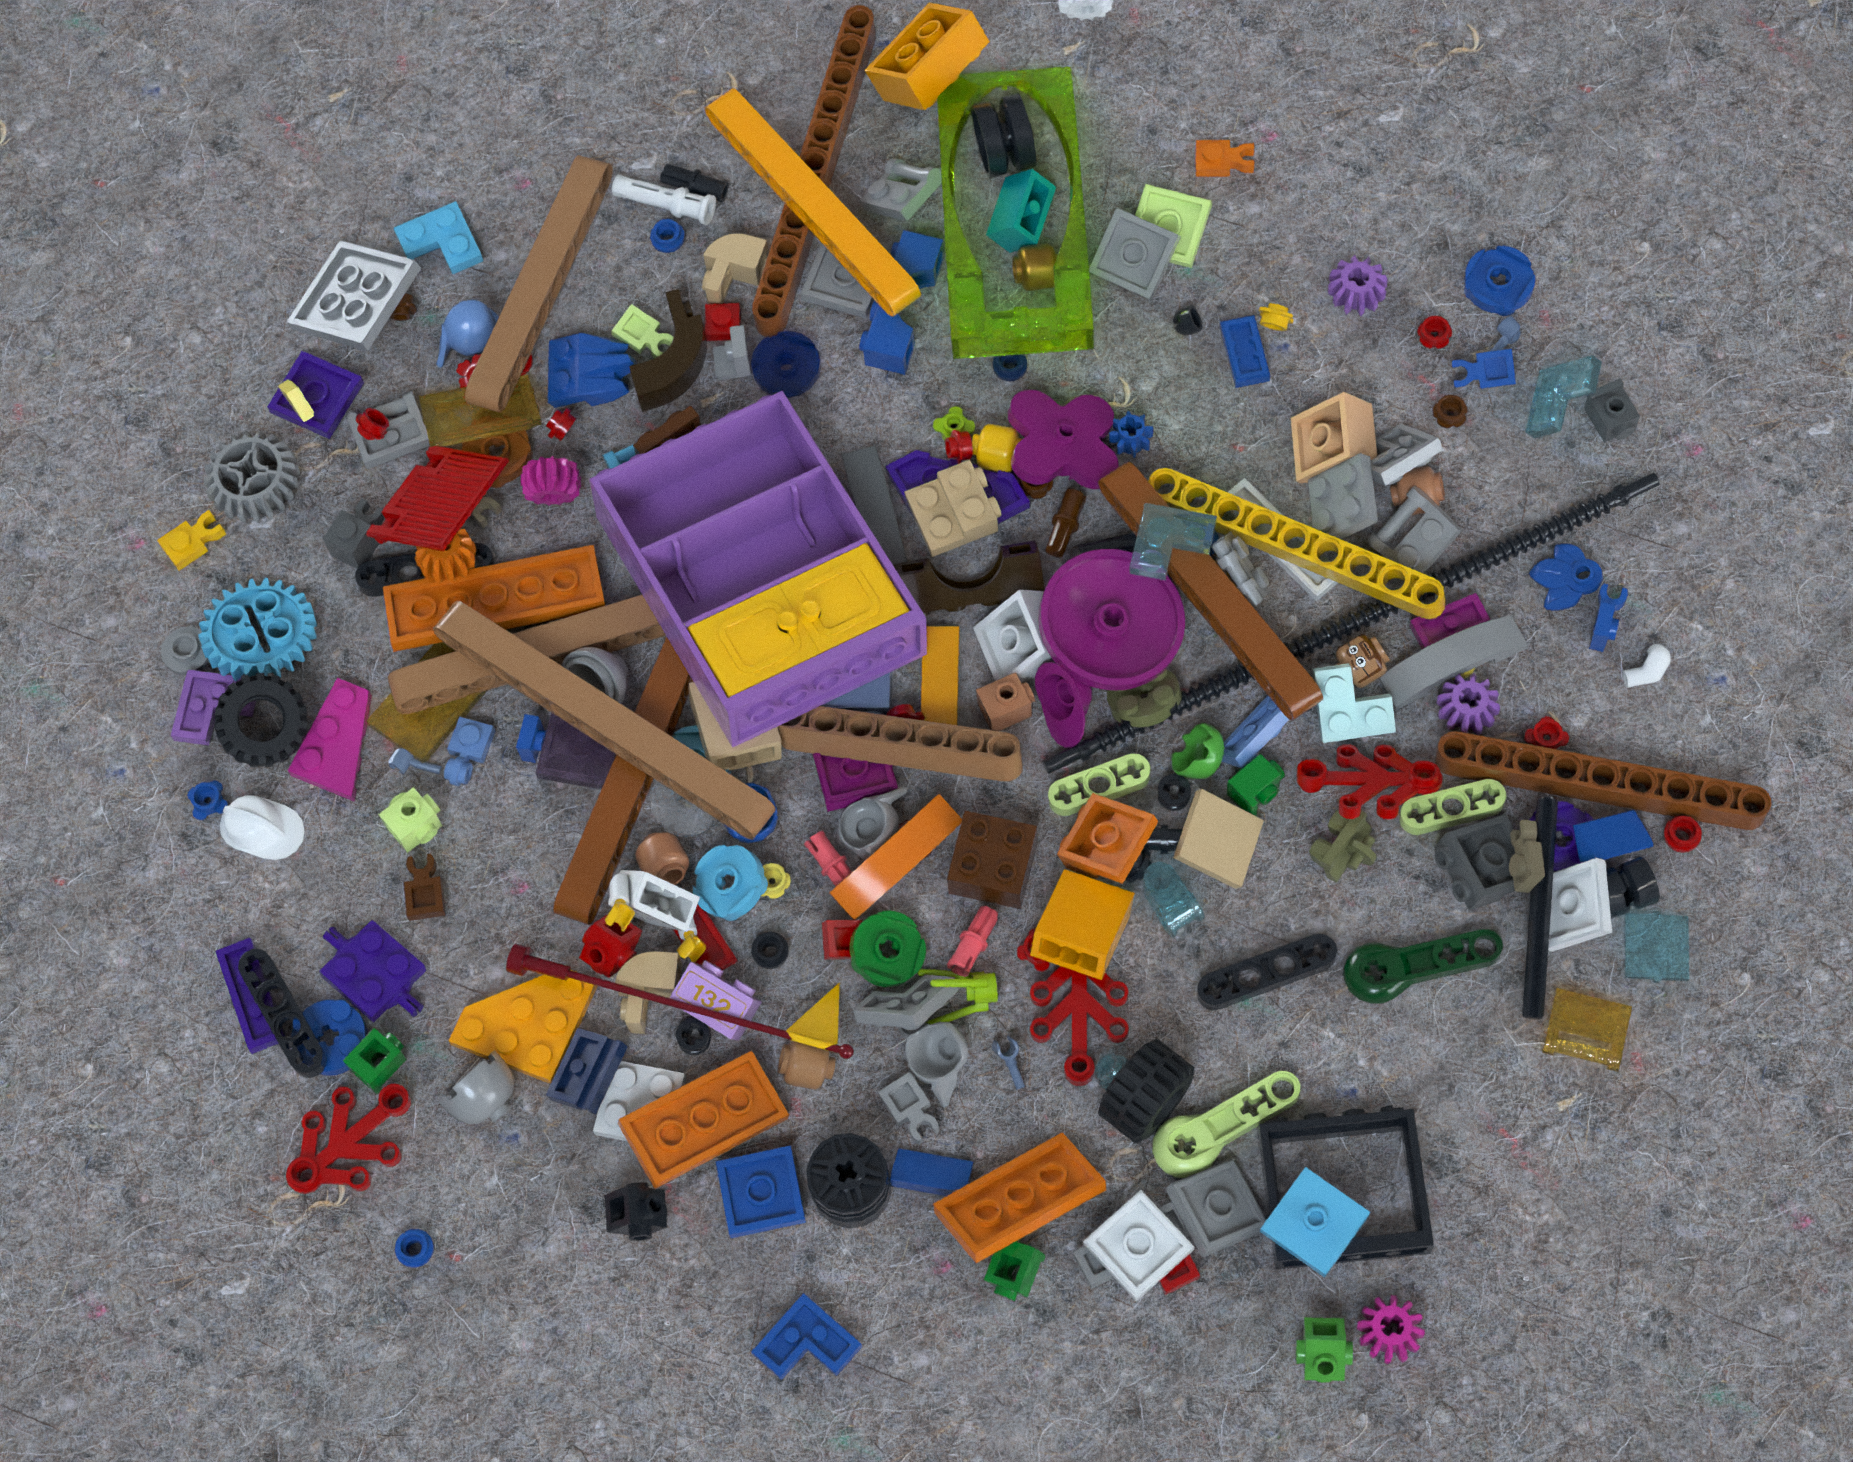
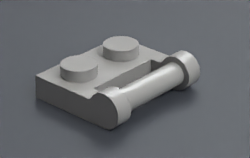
M891 158L885 165V173L869 186L867 193L859 202L865 211L907 222L941 185L943 180L942 171L930 166L920 168L907 165L901 159ZM903 178L919 181V183L913 186L901 183L900 181Z
M412 390L403 393L402 398L374 408L383 413L387 418L407 410L409 412L390 420L389 427L386 429L387 433L381 440H368L359 434L357 430L358 423L355 421L356 411L346 415L367 469L433 445Z
M1413 486L1406 494L1408 498L1378 532L1373 531L1366 540L1373 549L1381 553L1385 558L1424 574L1463 530L1425 492L1417 486ZM1420 507L1426 514L1403 540L1394 547L1388 541Z

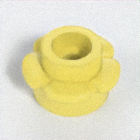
M768 863L763 865L764 876L768 880V887L761 896H769L771 899L783 896L784 890L790 886V875L785 873L784 867L779 864ZM770 879L776 880L774 884H769Z

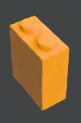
M1064 869L1035 929L1030 956L1102 980L1130 918L1135 893Z

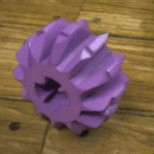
M1353 255L1350 264L1341 259L1337 269H1332L1330 272L1328 294L1333 297L1334 307L1345 305L1344 312L1346 315L1352 309H1356L1360 316L1364 314L1365 308L1374 312L1378 307V302H1383L1386 297L1387 277L1382 275L1381 264L1370 266L1371 260L1369 256L1363 262H1358L1357 257Z
M1473 673L1470 675L1469 681H1465L1460 674L1455 676L1454 684L1446 681L1442 688L1444 694L1438 695L1437 705L1442 707L1438 712L1439 719H1449L1446 726L1448 731L1458 726L1461 728L1460 732L1467 733L1468 729L1471 728L1476 735L1482 733L1483 726L1490 728L1494 725L1495 719L1493 716L1498 715L1500 711V705L1496 703L1499 694L1497 690H1488L1490 686L1489 679L1478 683L1476 682L1477 677Z

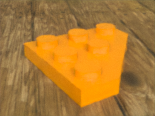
M541 975L464 1007L449 1038V1043L451 1046L490 1060L488 1056L495 1050L509 1068L551 1084L598 986L571 978L565 981Z

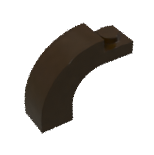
M679 289L665 292L675 326L672 343L660 356L629 366L642 412L661 407L680 397L693 385L705 363L707 341L701 314L693 316L689 300L682 301Z

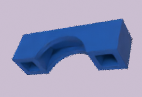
M903 230L900 241L893 243L891 256L913 278L919 289L935 286L945 258L943 239ZM874 301L870 311V321H872L869 331H863L859 350L864 353L865 365L905 375L915 347L913 328L906 324L899 314L891 317Z

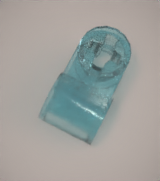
M1156 862L1146 869L1143 878V894L1155 911L1162 927L1171 938L1178 935L1179 929L1194 920L1200 922L1205 919L1198 901L1186 888L1170 864ZM1162 877L1170 885L1166 889L1158 890L1150 884V881L1153 878Z

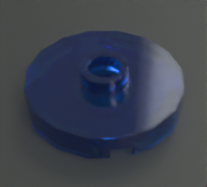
M792 331L777 332L778 335L770 338L767 336L754 349L751 359L754 380L759 387L770 395L783 391L787 398L800 396L811 389L818 380L821 370L819 352L812 340L799 332ZM786 364L792 365L788 370L781 369Z

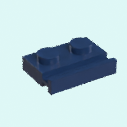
M577 1028L546 1096L554 1102L579 1110H587L596 1115L628 1046L620 1040L615 1041L607 1036Z

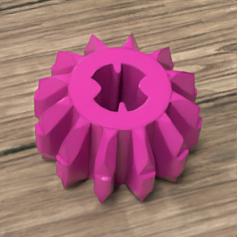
M554 456L551 458L540 457L539 460L528 461L527 465L522 467V491L526 500L534 501L537 505H562L563 502L570 503L574 501V498L579 496L581 488V476H579L577 463L568 461L566 458L557 459Z
M1391 1295L1389 1306H1386L1380 1297L1375 1298L1374 1307L1376 1310L1365 1306L1362 1314L1367 1320L1358 1321L1357 1330L1367 1333L1359 1339L1360 1345L1367 1346L1373 1343L1374 1346L1369 1353V1356L1373 1359L1377 1357L1380 1351L1385 1352V1364L1391 1363L1393 1353H1396L1401 1362L1407 1361L1408 1354L1406 1349L1417 1353L1420 1345L1415 1339L1423 1338L1425 1335L1424 1329L1415 1326L1422 1321L1421 1313L1408 1315L1413 1305L1412 1302L1406 1301L1402 1308L1397 1307L1398 1298L1396 1295ZM1392 1323L1398 1326L1396 1333L1393 1332L1390 1336L1383 1333L1385 1326L1388 1327Z

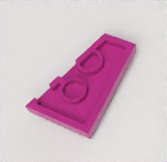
M336 679L288 769L290 776L355 802L357 772L360 771L362 760L360 754L363 737L366 735L372 698L369 690L342 679Z

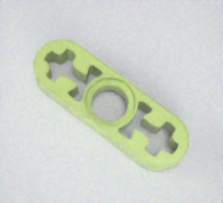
M1133 753L1059 779L1049 788V806L1054 813L1060 816H1070L1079 812L1081 807L1087 803L1092 793L1114 800L1141 790L1150 780V764L1144 756ZM1134 766L1136 770L1142 769L1140 771V778L1134 779L1132 775H1126L1128 767ZM1113 771H1117V777H1120L1121 786H1116V778ZM1099 776L1106 778L1110 783L1109 789L1103 793L1093 792L1089 788V782L1093 778ZM1080 783L1083 784L1085 799H1082L1081 792L1078 791V784ZM1065 790L1067 795H1072L1071 803L1065 804L1063 800H1057L1059 799L1060 791Z
M1484 779L1431 794L1413 797L1403 804L1399 821L1406 832L1413 835H1421L1495 816L1503 809L1506 791L1500 782L1493 779ZM1483 791H1488L1490 796H1497L1493 805H1489L1487 800H1476L1482 798ZM1468 794L1471 795V802L1476 801L1472 811L1470 810ZM1447 799H1457L1462 803L1463 811L1458 815H1449L1443 810L1442 803ZM1435 803V813L1438 818L1437 820L1434 819V812L1429 813L1431 812V804ZM1412 809H1417L1419 814L1429 813L1423 816L1422 823H1417L1415 818H1408L1411 815Z

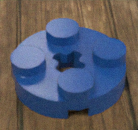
M1497 246L1496 250H1488L1486 252L1485 249L1478 251L1469 260L1466 267L1464 294L1484 311L1497 313L1500 316H1510L1515 310L1523 307L1532 296L1536 281L1535 274L1531 268L1532 264L1525 254L1509 246ZM1500 274L1505 275V282L1507 284L1496 285L1490 277L1498 278Z
M323 1000L310 1005L302 1013L327 1058L326 1067L320 1074L333 1076L348 1071L349 1069L343 1060L368 1035L366 1023L358 1011L344 1000ZM296 1019L293 1020L291 1037L300 1031L301 1024ZM329 1029L333 1032L339 1031V1036L334 1038V1044L328 1046L325 1041L320 1042L324 1032ZM303 1043L296 1046L303 1056L304 1061L302 1063H305L307 1067L313 1065L312 1058L315 1055H311Z

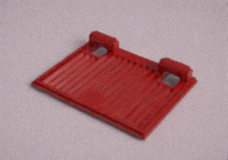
M431 445L425 452L429 462L426 466L416 465L381 511L386 520L381 526L372 524L367 530V537L375 538L380 544L392 541L444 552L505 468L509 459Z

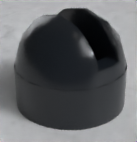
M1193 305L1184 307L1175 313L1173 323L1178 324L1175 330L1180 335H1192L1202 330L1200 315Z

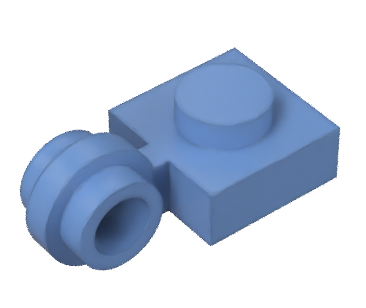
M459 717L447 748L450 755L458 757L456 759L450 758L444 770V778L449 780L450 784L460 786L461 783L468 784L473 770V765L469 763L470 760L484 763L496 732L494 726Z

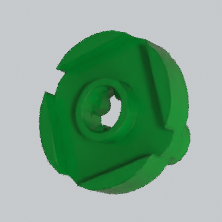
M882 911L869 916L856 927L851 937L850 955L853 970L861 974L868 982L880 987H893L904 984L919 972L926 956V944L924 938L921 939L920 933L916 929L918 926L911 918L896 911ZM886 940H890L892 942L891 948L897 950L896 955H890L888 958L884 957L882 951L879 950V944L883 945Z

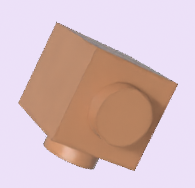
M1016 672L976 689L977 704L990 730L1000 731L1032 717L1031 703L1035 702L1033 692L1027 682L1021 684Z

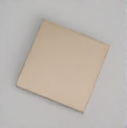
M1200 789L1195 792L1173 858L1235 889L1240 888L1243 885L1264 820Z

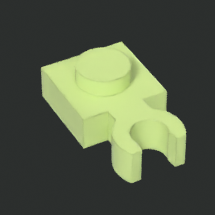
M632 304L611 331L613 337L629 344L628 347L641 354L645 347L649 348L653 358L663 353L658 349L661 344L670 346L674 338L667 333H657L660 323Z

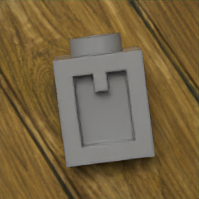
M744 325L730 327L731 341H725V345L713 348L715 373L718 380L751 376Z

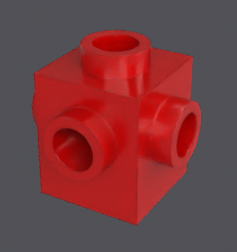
M606 915L594 922L585 932L582 938L584 947L579 959L590 965L595 972L610 978L619 972L628 960L637 955V952L634 950L643 931L631 922L624 932L616 922L609 926L605 922Z

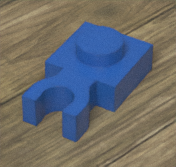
M1512 349L1476 353L1477 363H1470L1465 360L1451 361L1452 368L1463 367L1467 371L1465 379L1454 380V388L1467 386L1474 380H1479L1480 389L1516 384Z

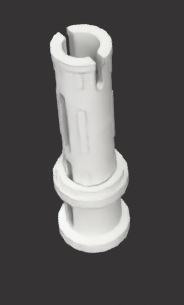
M619 174L613 181V196L670 210L674 217L681 218L687 216L698 219L700 224L708 225L715 213L716 198L710 194L704 197L689 193V190L684 187L673 190Z

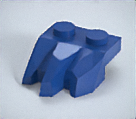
M577 333L550 340L548 403L554 408L586 401L591 406L612 402L630 393L628 385L621 381L625 375L630 373L629 366L637 364L636 359L628 354H623L627 351L629 344L616 339L586 333Z

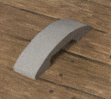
M1512 615L1504 616L1457 632L1420 650L1389 669L1379 680L1386 693L1392 696L1393 706L1397 710L1429 695V689L1454 678L1458 674H1463L1490 660L1497 663L1527 649L1528 644Z

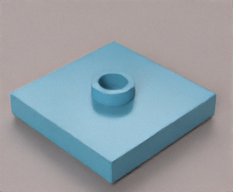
M1305 1167L1263 1224L1260 1232L1325 1278L1367 1220L1370 1211Z

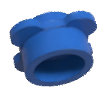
M219 781L203 782L188 791L187 797L194 806L192 814L197 820H204L213 813L222 814L224 813L225 805L228 806L227 801L222 797L223 785ZM206 798H211L209 803H205Z

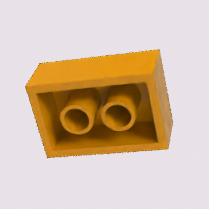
M929 2L864 71L883 101L926 110L937 101V97L950 84L958 79L959 74L967 65L979 57L980 52L990 41L971 10Z

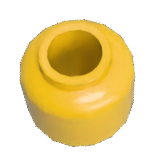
M987 424L983 427L980 434L973 435L972 455H976L977 465L982 469L996 472L1000 470L1009 473L1012 471L1011 457L1014 449L1023 438H1019V433L1014 428Z

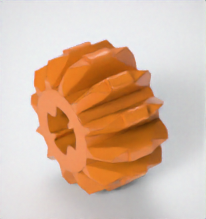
M465 528L458 531L444 552L416 546L415 560L417 566L420 567L426 579L434 578L438 585L444 579H448L454 584L455 577L458 575L467 578V569L475 567V552L477 550L475 543Z

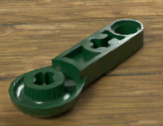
M1480 929L1402 948L1380 942L1365 943L1356 947L1347 957L1343 967L1344 982L1348 990L1359 1000L1370 1004L1386 1003L1396 998L1412 984L1485 968L1495 964L1500 958L1503 941L1495 931ZM1481 939L1490 940L1495 945L1496 952L1489 957H1483L1476 952L1474 944ZM1467 943V953L1470 961H1466V953L1457 955L1453 964H1448L1446 959L1439 958L1442 956L1443 949H1449L1451 954L1461 953L1464 948L1463 944ZM1370 966H1376L1378 971L1384 970L1385 974H1381L1380 981H1375L1373 976L1365 975V973H1369Z

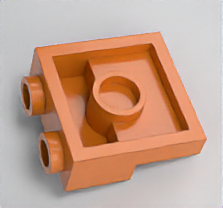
M1092 793L1087 803L1079 810L1077 820L1069 834L1062 839L1057 856L1067 869L1096 880L1100 875L1123 884L1158 824V820L1154 814Z

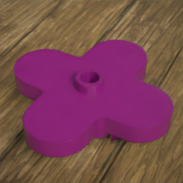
M1023 390L1012 398L1007 413L1008 420L1012 427L1025 438L1016 445L1011 457V466L1014 473L1023 481L1031 484H1045L1057 476H1069L1068 480L1074 479L1078 484L1086 488L1100 489L1098 480L1119 467L1116 454L1101 441L1109 434L1114 419L1113 409L1102 398L1094 395H1081L1065 406H1060L1048 395L1037 390Z

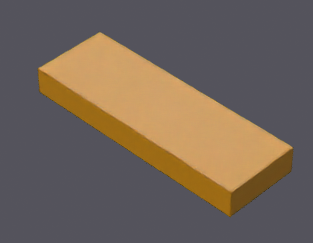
M926 626L927 655L922 657L921 712L924 713V721L958 725L959 626Z

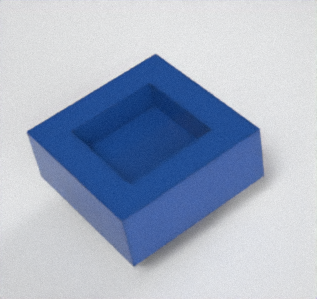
M524 715L516 745L522 761L536 763L539 751L543 752L545 750L548 733L547 730H544L539 716Z

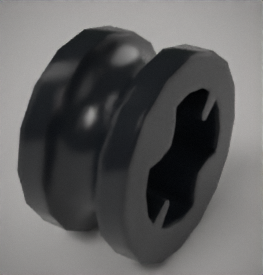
M1169 774L1159 782L1158 801L1167 810L1179 811L1189 803L1191 787L1185 777ZM1170 786H1179V792L1184 793V795L1178 794V799L1173 800L1170 799V794L1164 792V790L1170 791Z
M688 1018L678 1025L676 1039L683 1052L689 1055H699L709 1048L711 1034L707 1024L697 1018ZM693 1029H698L700 1036L704 1035L703 1038L696 1039L694 1045H689L688 1039L684 1038L685 1034L689 1035Z

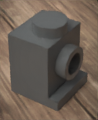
M1621 378L1588 392L1584 409L1604 443L1614 438L1622 440L1630 436L1636 430L1640 418L1623 388L1624 383Z

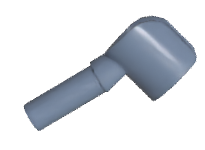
M1512 316L1505 318L1498 325L1497 331L1502 337L1491 351L1503 350L1508 344H1513L1520 338V325Z
M403 748L395 750L388 760L390 768L395 769L396 767L400 770L399 773L403 775L409 766L435 774H440L442 769L440 765L415 758L413 754Z
M1007 1035L1010 1042L1009 1050L1001 1053L1000 1046L996 1040L992 1043V1050L996 1055L1005 1060L1017 1090L1025 1087L1015 1058L1019 1051V1045L1013 1038Z

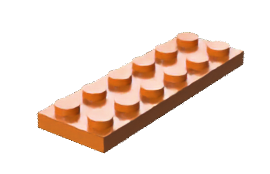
M594 545L469 569L467 578L458 575L455 577L454 584L448 579H444L438 585L434 578H424L383 587L393 652L443 642L436 636L433 627L455 601L463 602L505 630L570 617L606 606Z

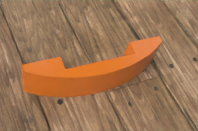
M937 794L902 828L832 889L829 894L853 920L857 919L961 824L962 818L940 794Z

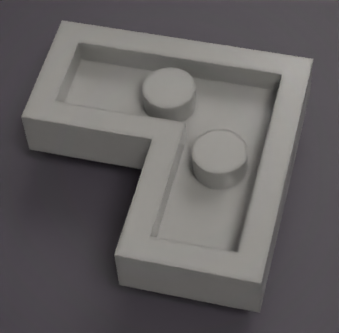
M1401 423L1377 437L1376 448L1377 453L1380 455L1371 460L1373 481L1385 486L1400 481L1403 475L1413 468L1426 465L1434 455L1443 450L1439 438Z
M924 975L904 994L873 991L853 1009L856 1022L872 1024L876 1027L892 1026L901 1027L905 1030L918 1029L958 991V987H932L930 981L933 979H955V977Z

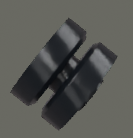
M1019 93L1001 97L998 105L1000 120L995 107L990 101L971 105L975 138L983 167L989 179L1006 175L1009 168L1008 154L1013 166L1018 171L1037 166L1033 131Z

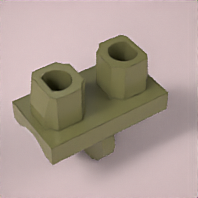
M1336 810L1328 824L1329 831L1338 836L1332 844L1319 838L1316 839L1309 850L1311 859L1324 868L1328 879L1336 883L1347 867L1355 871L1360 863L1371 866L1377 859L1376 854L1371 850L1376 840L1369 835L1372 832V828L1365 820L1367 817L1366 812L1361 810L1359 817L1346 819Z

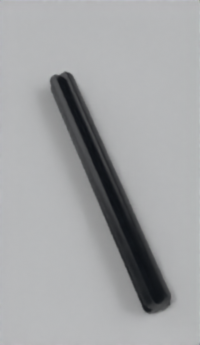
M1548 796L1539 797L1536 804V842H1541L1545 877L1530 893L1522 1013L1524 1018L1534 1020L1543 1018L1545 1008L1558 810L1557 798Z

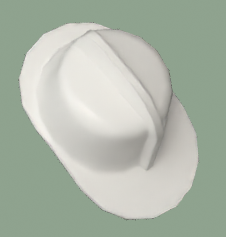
M246 795L237 798L229 806L225 805L223 809L224 813L220 822L221 836L229 846L263 859L279 860L295 853L303 842L305 834L303 820L296 811L286 805L259 796Z

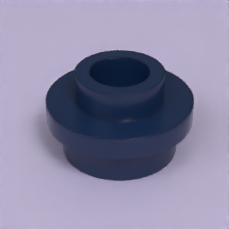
M1014 347L1001 349L995 355L992 363L995 375L1001 380L1009 382L1022 378L1028 367L1026 356ZM1008 363H1013L1016 365V367L1012 369H1007L1004 366Z

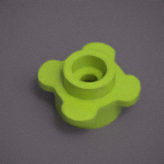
M951 407L948 414L934 420L933 429L936 432H940L945 441L946 437H950L954 429L959 432L968 431L969 434H972L975 431V423L972 420L966 419L960 407ZM956 424L957 428H951V425Z

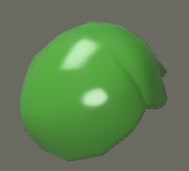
M1207 723L1197 724L1190 733L1182 735V739L1185 741V748L1180 752L1172 753V769L1179 776L1191 779H1206L1212 776L1219 768L1225 747L1223 736L1213 725Z

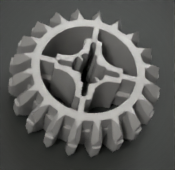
M245 430L241 439H237L236 436L231 434L230 444L226 445L219 442L220 453L210 452L212 463L205 464L207 476L203 477L207 488V495L214 502L216 509L220 512L224 511L231 520L238 516L239 520L245 523L252 516L253 520L259 523L261 515L265 513L273 519L272 510L278 508L285 511L283 501L294 500L292 490L299 488V482L296 477L300 476V469L296 463L297 459L294 453L290 451L288 445L284 441L279 442L278 438L273 434L266 437L264 432L258 430L256 435L252 437L250 432ZM264 458L277 463V471L270 470L269 466H265ZM227 482L234 483L240 489L239 495L227 490Z

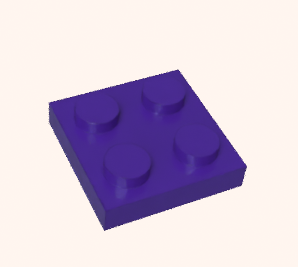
M301 351L282 383L286 380H291L299 387L314 411V416L303 422L279 388L267 408L273 415L330 439L363 386L364 381L361 376Z

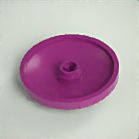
M1099 549L1082 553L1070 559L1049 580L1039 606V630L1044 646L1056 664L1067 670L1075 680L1098 689L1112 691L1127 690L1154 680L1171 664L1184 637L1185 612L1175 585L1154 563L1128 551Z

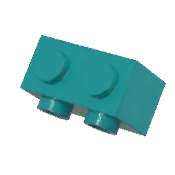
M1034 169L1005 177L986 236L1009 253L1018 251L1023 246L1038 244L1056 186Z

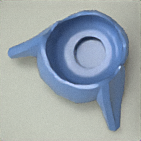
M477 300L461 301L453 306L447 314L444 324H441L439 354L436 365L443 367L451 349L465 356L481 354L499 316L487 307L486 304Z

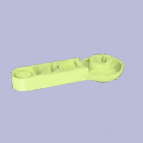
M1278 1071L1204 1114L1178 1115L1169 1118L1157 1129L1153 1138L1152 1152L1156 1163L1165 1173L1176 1178H1186L1210 1168L1225 1145L1258 1127L1259 1124H1263L1265 1121L1282 1113L1297 1102L1300 1095L1298 1078L1288 1071ZM1280 1080L1287 1081L1293 1086L1294 1093L1290 1098L1279 1099L1272 1092L1273 1084ZM1264 1090L1268 1102L1273 1107L1269 1109L1266 1101L1257 1107V1116L1253 1117L1250 1113L1243 1115L1241 1113L1244 1107L1243 1102L1248 1101L1251 1105L1258 1103L1262 1100L1260 1091ZM1179 1139H1183L1185 1143L1192 1141L1195 1144L1191 1146L1192 1154L1187 1155L1184 1151L1177 1153L1174 1149L1178 1148L1177 1141Z

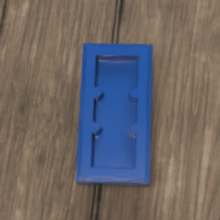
M1251 315L1220 321V331L1235 388L1269 382L1270 372L1255 316Z

